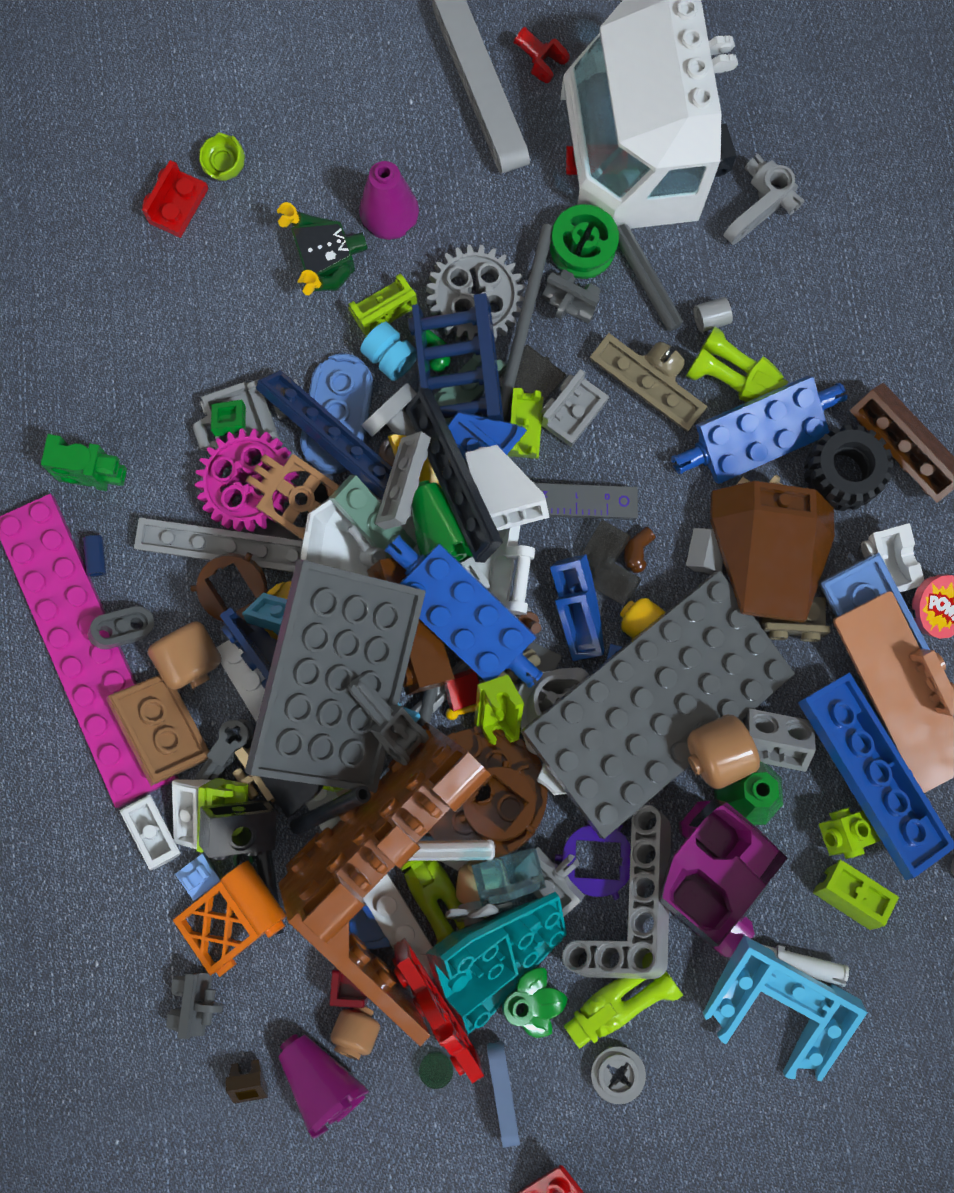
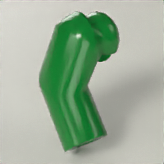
M426 330L427 347L447 344L432 331ZM450 357L432 359L429 362V366L435 372L441 373L445 370V366H449L451 359Z

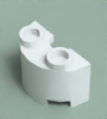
M910 523L875 532L869 536L868 540L861 543V550L865 558L876 552L880 553L900 592L917 588L924 581L921 565L915 559L913 552L915 541Z

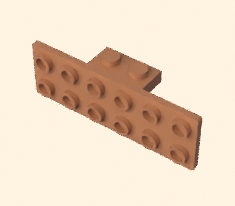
M886 591L834 618L833 623L890 739L908 768L912 771L922 791L926 793L954 778V684L949 681L944 671L946 670V664L943 658L935 650L920 649L891 591Z

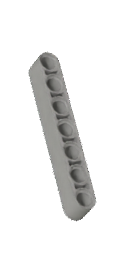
M432 0L436 20L500 174L529 165L530 157L526 143L467 1Z

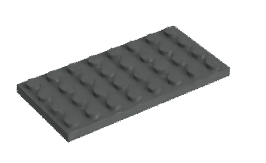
M717 571L520 732L599 838L605 839L690 765L688 757L691 755L688 749L687 738L693 730L727 714L734 715L743 720L747 716L749 708L755 709L795 673L754 616L741 614L732 586L722 572Z

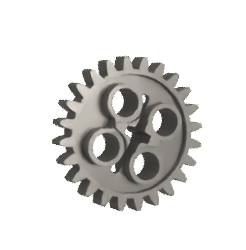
M468 245L466 253L463 254L457 247L455 249V258L446 253L444 255L445 264L436 262L435 269L438 273L430 272L429 280L433 283L427 284L426 292L431 295L427 296L426 303L434 306L430 309L429 314L430 316L456 313L455 309L457 307L463 306L470 310V307L475 306L474 294L471 293L473 280L469 271L473 269L476 276V294L486 293L489 302L498 305L500 308L499 312H491L496 341L497 331L506 336L508 332L506 325L514 328L517 322L514 317H519L521 308L518 306H522L524 297L520 295L524 293L525 286L518 285L517 283L520 282L522 275L512 274L515 263L507 266L504 264L507 255L504 254L499 259L495 258V248L489 254H485L483 245H480L478 252H474L472 246ZM484 274H490L495 278L496 281L493 283H487L481 278V276ZM460 277L466 284L464 286H456L451 282V279ZM472 323L446 327L445 335L450 334L453 330L457 332L456 341H459L463 335L467 336V341L473 340V337L478 336L477 325L473 326Z

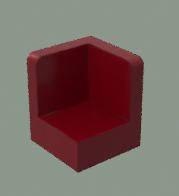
M335 967L332 970L330 1006L364 1008L368 1003V997Z

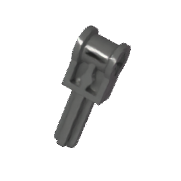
M359 676L349 683L348 691L375 721V724L369 730L395 761L402 765H407L411 760L410 755L421 743L428 741V734L412 719L402 706L392 704L389 706L365 677Z
M246 719L225 722L219 730V739L207 754L208 760L194 780H213L219 778L227 766H231L237 758L234 752L241 747L245 748L252 744L255 726ZM241 728L239 734L243 738L240 740H235L234 738L236 737V733L233 731V729Z

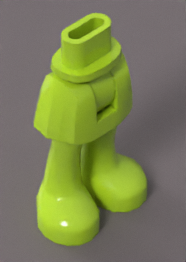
M715 326L686 374L687 378L695 381L704 375L713 376L739 392V399L745 402L758 398L788 383L781 372L767 358L763 356L757 362L746 356L728 342L723 331ZM713 355H717L746 372L747 376L745 377L734 371Z

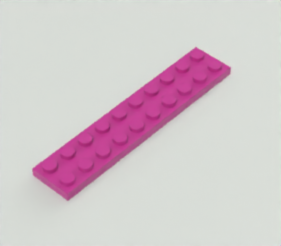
M50 493L0 516L1 543L115 808H120L171 783L173 780H178L177 775H174L150 786L106 700L109 695L137 683L120 646L111 649H100L89 640L88 629L92 621L106 613L90 577L86 575V567L55 497ZM99 631L102 637H110L107 631Z

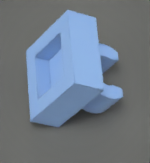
M205 853L199 855L175 873L193 901H197L222 879Z

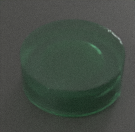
M433 1051L422 1059L419 1075L427 1087L440 1089L451 1081L453 1064L447 1054Z

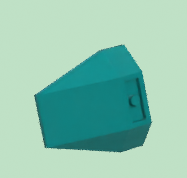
M553 892L454 931L426 952L437 988L467 1034L476 1028L484 1026L489 1021L490 1016L502 1006L507 995L516 990L519 978L525 972L536 968L567 935L560 897L556 892Z

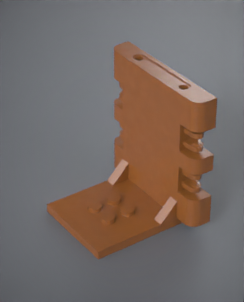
M428 722L422 728L428 734L429 739L426 743H421L410 755V762L407 765H402L393 759L388 765L390 770L379 780L377 792H370V800L359 807L339 815L341 820L332 829L327 827L320 834L317 832L286 864L288 874L278 883L288 923L420 1047L431 1035L412 1000L408 988H404L390 968L378 956H374L354 933L349 932V921L365 906L363 898L395 865L401 869L421 848L417 842L450 808L456 812L491 776L467 750Z

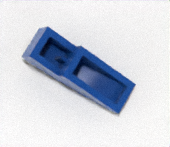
M587 554L558 560L550 566V570L558 593V598L555 602L572 660L577 661L604 655V643L600 612Z

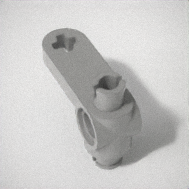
M759 154L755 155L746 164L744 169L753 176L751 184L758 190L760 200L739 216L725 231L723 236L732 245L744 238L779 207L783 206L789 215H792L794 210L797 211L805 200L795 192L798 185L795 183V176L790 168L777 165L773 160L766 163ZM772 184L778 185L781 189L773 187Z

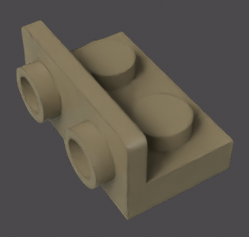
M814 597L805 622L759 617V625L771 640H787L788 636H801V641L818 642L821 640V637L830 633V626H826V598Z

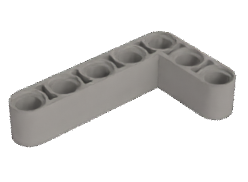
M644 805L632 817L627 941H573L565 947L562 954L563 963L568 970L590 978L656 979L667 970L669 909L660 902L666 867L670 858L671 825L668 818L655 807ZM656 817V825L652 829L647 830L648 821ZM655 850L654 860L646 864L647 854ZM654 883L655 890L653 894L645 898L644 892L646 887ZM653 917L654 925L652 929L644 933L643 926L645 921ZM586 951L587 960L583 966L579 967V957ZM619 952V962L615 967L611 968L610 958L614 953ZM651 952L653 955L652 963L644 969L642 966L643 957Z

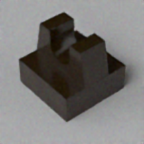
M259 1059L252 1060L251 1071L243 1075L238 1063L231 1064L229 1077H226V1092L234 1104L268 1098L267 1083Z

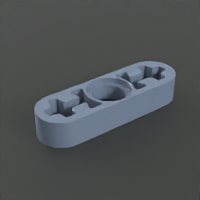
M503 1041L488 1043L486 1046L503 1148L520 1145L504 1043Z

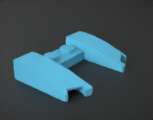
M745 935L727 963L703 1011L706 1020L714 1015L721 1025L722 1029L717 1032V1035L724 1044H727L760 992L810 1018L783 1073L786 1078L795 1079L798 1068L815 1069L817 1081L823 1080L868 1013L861 999L832 983L830 986H827L780 960L775 956L774 951Z

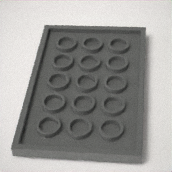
M297 559L245 768L246 773L252 776L352 790L359 786H365L370 792H377L386 751L369 730L375 724V721L348 691L349 683L357 677L363 676L389 706L391 704L398 705L426 593L425 590Z

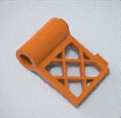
M248 860L226 874L218 884L173 919V922L208 974L211 976L217 973L221 977L237 964L233 958L264 934L270 938L285 927L283 920L287 916ZM219 892L227 902L226 914L212 911L214 896ZM192 914L204 916L202 933L193 931L186 919ZM211 918L225 920L224 937L210 935ZM233 922L241 923L250 936L244 941L231 939ZM209 941L223 944L221 959L216 963L208 953Z

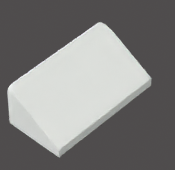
M211 780L172 781L173 840L175 844L197 849L198 791L200 786Z

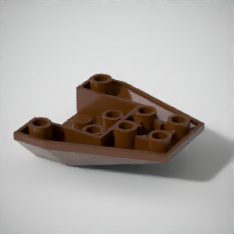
M750 481L713 490L711 492L710 522L741 614L805 622L835 537L834 508L816 489Z

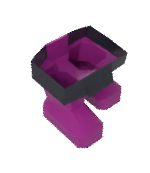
M713 799L711 802H695L692 809L679 822L680 835L686 840L676 853L669 858L660 902L720 955L731 957L744 935L751 939L755 935L752 922L746 915L768 889L770 880L788 857L757 827L727 802Z

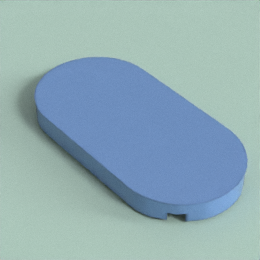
M350 354L332 355L328 357V360L323 363L321 362L315 368L311 378L309 395L364 442L366 430L361 425L369 418L374 388L372 375L368 367L358 357ZM302 430L300 445L303 455L310 466L326 474H338L347 471L342 464Z

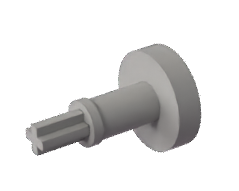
M406 383L361 426L371 437L385 425L397 435L409 436L415 434L416 431L406 412L405 406L416 396V391Z

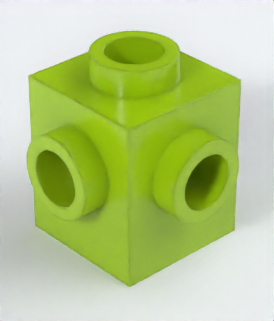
M849 808L840 809L829 813L830 820L818 824L829 856L844 854L845 859L865 854L864 847L881 841L863 810L850 813Z

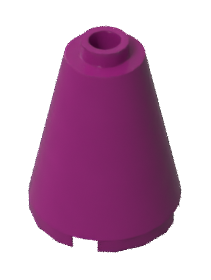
M381 161L374 164L369 171L359 206V214L362 224L372 232V235L387 240L403 237L412 226L416 225L419 205L417 198L398 167L392 162Z
M294 1034L280 1046L282 1052L278 1058L307 1131L312 1139L319 1137L329 1130L325 1125L327 1122L332 1124L337 1121L338 1123L365 1099L364 1095L369 1093L365 1085L307 1035L299 1037L297 1034Z

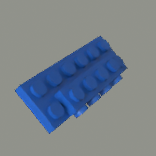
M850 672L798 702L905 880L915 878L954 849L953 839Z

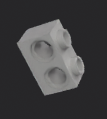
M749 708L743 724L754 740L760 762L806 772L816 751L815 730L809 720Z

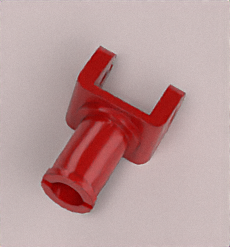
M526 27L521 29L513 41L515 45H518L533 59L531 74L544 83H549L554 76L552 70L544 62L547 56L561 65H565L570 60L568 51L557 39H552L549 43L543 44Z

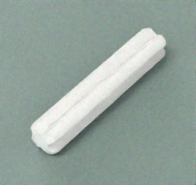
M492 840L418 841L417 844L421 848L408 861L492 860L495 857V844Z

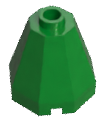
M760 762V767L756 772L722 789H714L715 799L727 802L753 825H766L783 806L781 776L763 762Z

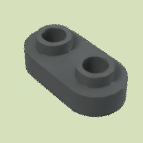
M140 606L103 614L92 621L88 629V637L90 642L100 649H111L140 641L148 637L152 631L154 617L149 610ZM130 623H138L140 625V629L137 630L132 628ZM99 631H107L110 637H102Z

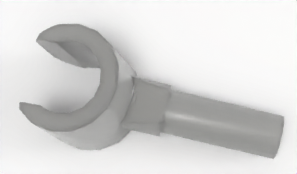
M355 524L348 528L362 550L360 561L363 565L373 566L375 564L374 557L377 560L386 559L385 551L382 548L371 547Z

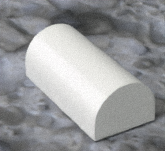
M150 794L119 810L149 870L156 869L181 854Z

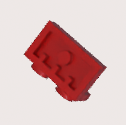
M170 160L167 166L160 170L157 183L152 192L145 196L142 211L149 224L181 238L207 193L208 185L206 182L180 171L177 163Z

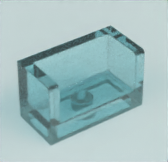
M535 848L471 865L481 906L510 901L546 888Z

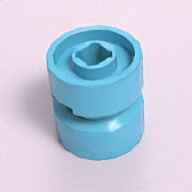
M383 322L367 335L360 351L372 363H379V370L391 381H396L404 376L418 358L417 349L407 340L401 342L400 333L388 322Z

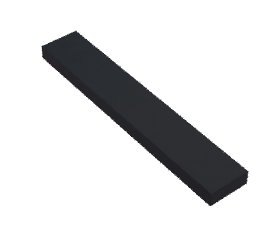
M421 388L407 406L406 412L416 433L422 431L431 437L427 449L428 460L475 562L485 563L503 541L431 389Z

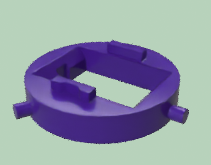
M590 825L583 826L569 836L564 844L562 854H555V861L561 862L569 854L574 855V859L567 865L569 866L576 859V840L620 843V857L622 859L621 866H619V880L575 877V869L567 875L582 893L594 897L612 895L614 900L620 898L617 891L630 878L631 846L628 840L619 832L623 827L622 825L605 839L599 838Z

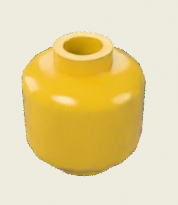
M641 598L636 602L629 601L620 613V616L623 617L621 629L633 639L663 615L665 611L647 598Z

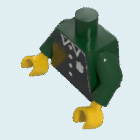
M282 203L277 209V213L284 215L279 218L278 224L281 227H288L292 223L294 226L291 230L304 267V271L297 282L306 283L302 290L303 293L311 295L315 291H337L355 271L352 255L368 250L363 232L345 237L341 222L298 212L291 203Z

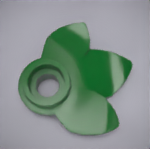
M537 967L525 972L519 978L516 991L511 992L505 998L502 1012L504 1018L510 1024L522 1026L528 1035L536 1038L546 1037L552 1034L550 1019L558 1016L564 1010L568 998L561 991L547 987V971L544 967ZM524 1003L525 1009L523 1013L517 1015V1005Z

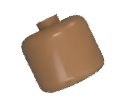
M199 621L191 622L154 642L148 648V656L165 685L172 690L180 689L189 683L192 689L208 681L210 678L207 673L216 669L222 659L204 625Z
M727 714L693 730L687 738L688 749L691 755L688 757V761L693 772L697 776L701 775L703 780L714 789H722L756 772L760 767V757L754 740L745 725L734 715Z

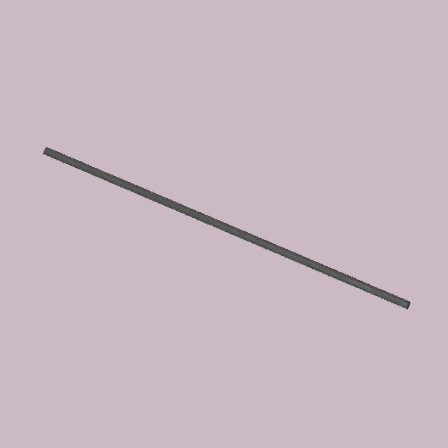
M543 224L501 387L504 422H506L552 238L553 226L550 224ZM443 642L446 653H448L449 647ZM438 687L424 692L422 706L419 711L420 718L417 722L421 727L426 722L430 724Z

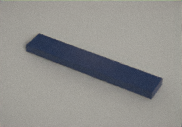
M281 370L257 381L256 389L349 472L356 475L381 500L383 499L392 469L385 460Z

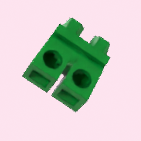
M47 435L40 465L58 482L94 486L97 490L107 491L108 484L124 486L127 468L125 465H120V459L117 456L107 455L100 445L89 443V448L82 444H71L68 446V443L61 436Z

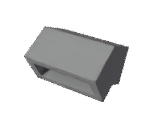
M693 529L686 566L694 572H704L712 575L714 572L722 571L723 558L713 529Z

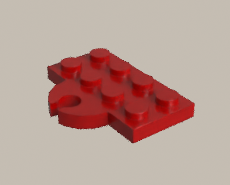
M406 938L393 945L395 957L392 961L396 967L393 969L394 973L404 988L410 985L414 995L412 1000L422 1017H426L438 1043L444 1046L451 1055L450 1060L458 1074L461 1076L466 1073L473 1084L484 1076L477 1050Z

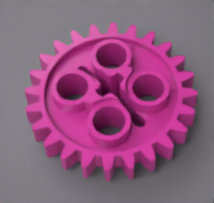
M242 428L239 431L238 438L231 432H228V441L226 443L217 438L216 442L219 448L216 450L210 447L207 448L208 453L211 455L209 459L200 458V461L206 467L203 470H196V474L201 476L203 481L195 483V487L204 490L197 498L202 502H207L202 509L207 513H212L211 519L216 522L221 521V525L228 529L233 524V529L241 532L245 524L247 530L254 532L255 523L266 529V519L271 518L255 508L263 495L250 484H243L246 483V477L249 475L256 478L259 482L263 480L261 476L253 471L255 466L251 465L252 459L256 455L262 454L263 456L265 454L284 466L291 452L286 447L281 448L283 443L278 438L272 440V436L268 432L261 436L259 431L252 429L249 436ZM260 461V463L257 464L266 471H269V469L271 468L265 465L262 461ZM232 466V473L228 477L223 478V471L227 467ZM292 472L287 474L284 479L291 483V480L298 478L299 474ZM275 490L272 497L274 509L276 512L284 513L286 508L283 504L288 502V498ZM242 494L241 503L233 507V499L237 495Z

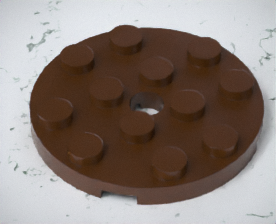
M475 726L474 728L457 733L453 732L447 735V737L467 750L485 769L502 767L503 761H509L508 768L522 774L529 781L535 794L536 807L531 825L535 828L534 831L530 833L525 830L521 835L511 840L494 841L495 857L493 859L516 851L534 835L545 814L548 789L540 782H537L542 768L539 758L526 748V744L521 738L510 743L505 737L504 731L496 729L493 731V734L496 736L497 741L496 745L488 742L481 727ZM492 777L486 784L491 789L490 797L484 801H476L474 799L471 804L506 832L526 807L527 803L495 777ZM463 805L456 812L450 808L428 831L434 840H488L477 834L470 827L467 820L460 822L458 816L464 814Z

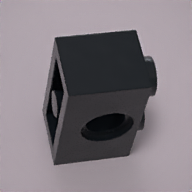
M267 800L200 806L199 846L208 858L215 860H225L230 858L231 855L237 854L258 856L263 854V851L275 850L277 811ZM243 827L238 835L232 836L237 828Z

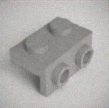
M581 369L575 376L570 374L560 387L562 393L556 400L551 398L541 411L543 414L542 427L570 447L574 445L609 399L607 394L584 379L586 372Z

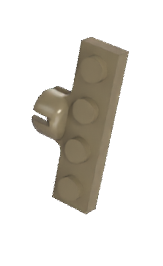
M608 333L592 353L590 360L688 433L708 406L675 381L685 364L681 354L675 350L669 359L663 363L670 353L669 348L671 346L658 342L651 348L648 354L641 356Z

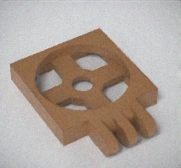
M264 454L260 460L265 465L271 467L269 471H266L259 465H256L253 469L263 480L259 482L250 475L246 479L248 484L264 494L255 508L304 540L306 527H296L293 522L300 512H311L321 505L315 501L314 491L321 482L327 490L328 499L338 489L339 485L294 454L290 456L284 466ZM300 471L310 474L304 484L297 487L284 479L287 474ZM275 490L288 498L289 506L282 516L276 513L273 506L272 497ZM298 493H304L307 496V503L305 505H298L295 502V496Z

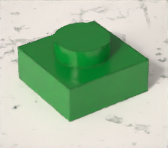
M243 400L212 404L211 431L215 437L227 435L228 432L236 434L242 428L245 430L246 406Z

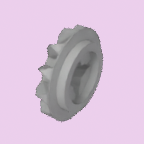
M623 1046L607 1047L595 1058L591 1068V1080L594 1089L605 1101L613 1104H626L633 1101L642 1092L646 1081V1072L642 1060L634 1051ZM607 1065L616 1069L625 1065L623 1073L630 1083L627 1084L624 1081L616 1080L609 1086L612 1074Z

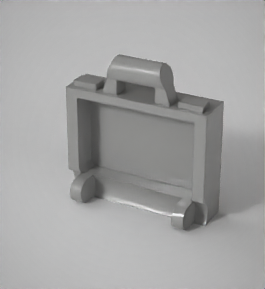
M258 379L252 382H243L201 397L202 401H200L204 414L207 416L193 425L200 450L207 451L208 447L215 450L219 448L216 440L210 441L206 427L211 425L212 404L243 400L246 406L245 431L249 436L252 429H256L260 432L261 436L268 432L272 436V440L275 438L280 440L266 398L256 389ZM239 433L233 434L236 438L239 437ZM227 435L215 437L216 439H221L224 443L228 441ZM262 454L256 455L252 461L261 459Z

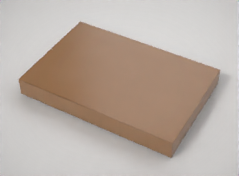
M160 675L107 697L106 700L150 786L208 760L207 754L209 749L178 690L169 689Z

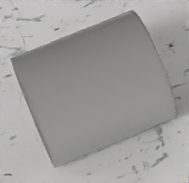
M726 297L698 304L693 308L695 323L701 333L712 330L714 326L718 328L732 323V310Z

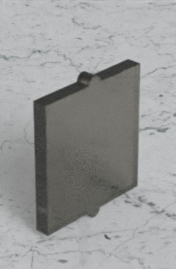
M527 344L523 350L514 388H522L524 393H534L535 390L541 392L544 403L563 381L566 374L553 365L548 356L543 357ZM506 369L499 376L500 390L502 387Z

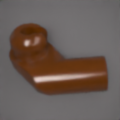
M648 527L643 528L624 546V563L633 573H640L646 568V561L643 560L644 548L656 539L655 534Z

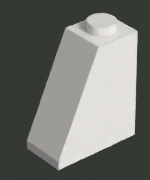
M498 445L480 447L465 453L469 471L498 531L550 518L544 493Z

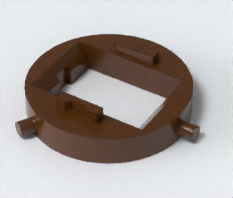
M247 552L245 556L237 553H227L215 557L202 568L197 579V585H191V592H197L202 607L215 619L224 622L220 614L228 609L208 578L215 574L217 569H223L234 563L256 599L261 594L267 593L268 586L265 574L260 566L251 559L253 556L251 553ZM254 601L250 602L249 604L243 606L242 608L236 611L244 620L245 618L242 612L245 611Z
M503 761L502 767L486 769L491 776L463 804L464 814L458 816L460 822L467 820L470 827L477 834L492 841L511 840L521 835L525 830L532 833L535 829L531 825L536 807L533 788L522 774L508 768L509 761ZM492 777H495L527 803L526 807L506 832L471 804L479 794L481 787H485Z

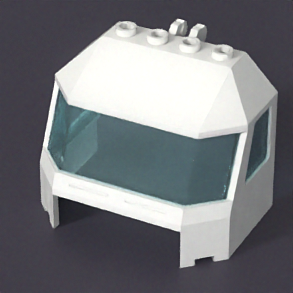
M622 0L600 26L599 34L563 76L560 100H566L580 188L577 205L588 204L603 209L614 219L617 227L627 224L632 229L699 221L720 163L721 108L714 74L731 71L738 66L736 55L724 54L729 51L731 52L735 47L732 36H716L708 41L701 0ZM711 55H718L713 59L711 58Z

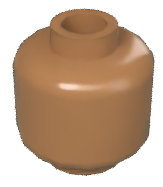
M354 1007L353 1010L343 1009L339 1012L330 1035V1040L335 1045V1052L355 1060H360L361 1056L369 1055L372 1052L380 1031V1024L372 1018L373 1010L367 1007Z

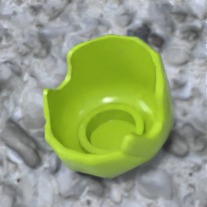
M218 132L214 137L207 139L200 148L199 162L208 176L216 180L227 181L237 177L244 168L245 154L242 145L233 135L229 136Z

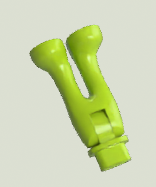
M407 861L401 868V871L406 872L404 875L407 885L435 932L437 945L454 932L441 911L437 900L441 899L448 910L458 909V906L462 903L456 898V889L438 861ZM454 919L459 929L465 927L464 922H457V920Z
M651 952L643 957L642 966L644 969L652 963L653 955ZM665 971L662 976L654 979L653 982L649 983L629 1000L622 1001V997L646 979L617 978L593 994L580 1008L581 1013L576 1010L574 1012L575 1017L567 1022L564 1028L580 1049L592 1040L595 1044L598 1041V1037L607 1036L620 1029L654 1003L660 1000H678L684 996L668 972Z

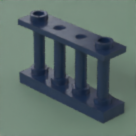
M487 294L474 295L475 306L470 307L469 311L424 318V314L418 304L412 305L413 316L409 317L408 321L410 333L412 336L415 335L421 388H428L432 391L434 389L472 383L484 385L485 396L480 397V400L439 406L444 418L454 417L458 411L469 414L482 413L483 416L487 415L488 418L504 421L491 304ZM472 323L473 326L477 325L478 336L473 337V340L427 347L426 330ZM475 353L476 356L481 355L482 366H478L477 370L434 377L430 375L429 360Z

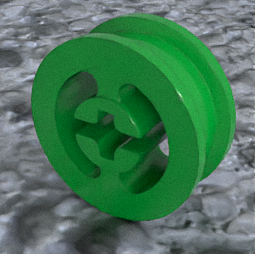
M581 204L566 209L559 215L552 230L550 254L553 262L561 271L565 269L578 279H588L600 275L613 261L619 243L618 227L614 219L597 206ZM591 228L590 238L585 242L579 257L575 255L578 245L584 240L587 229Z

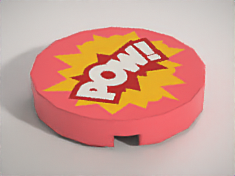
M937 574L935 577H929L921 583L915 592L912 601V610H915L916 616L914 620L919 630L928 636L940 639L950 638L954 635V576Z

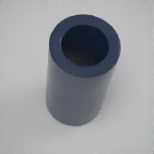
M90 535L84 537L86 575L89 577L106 575L103 536Z

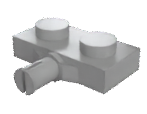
M537 847L513 871L537 898L556 892L560 897L563 917L580 903L585 896L567 876L579 866L578 859L567 866L575 857L572 854H569L566 859L557 865Z

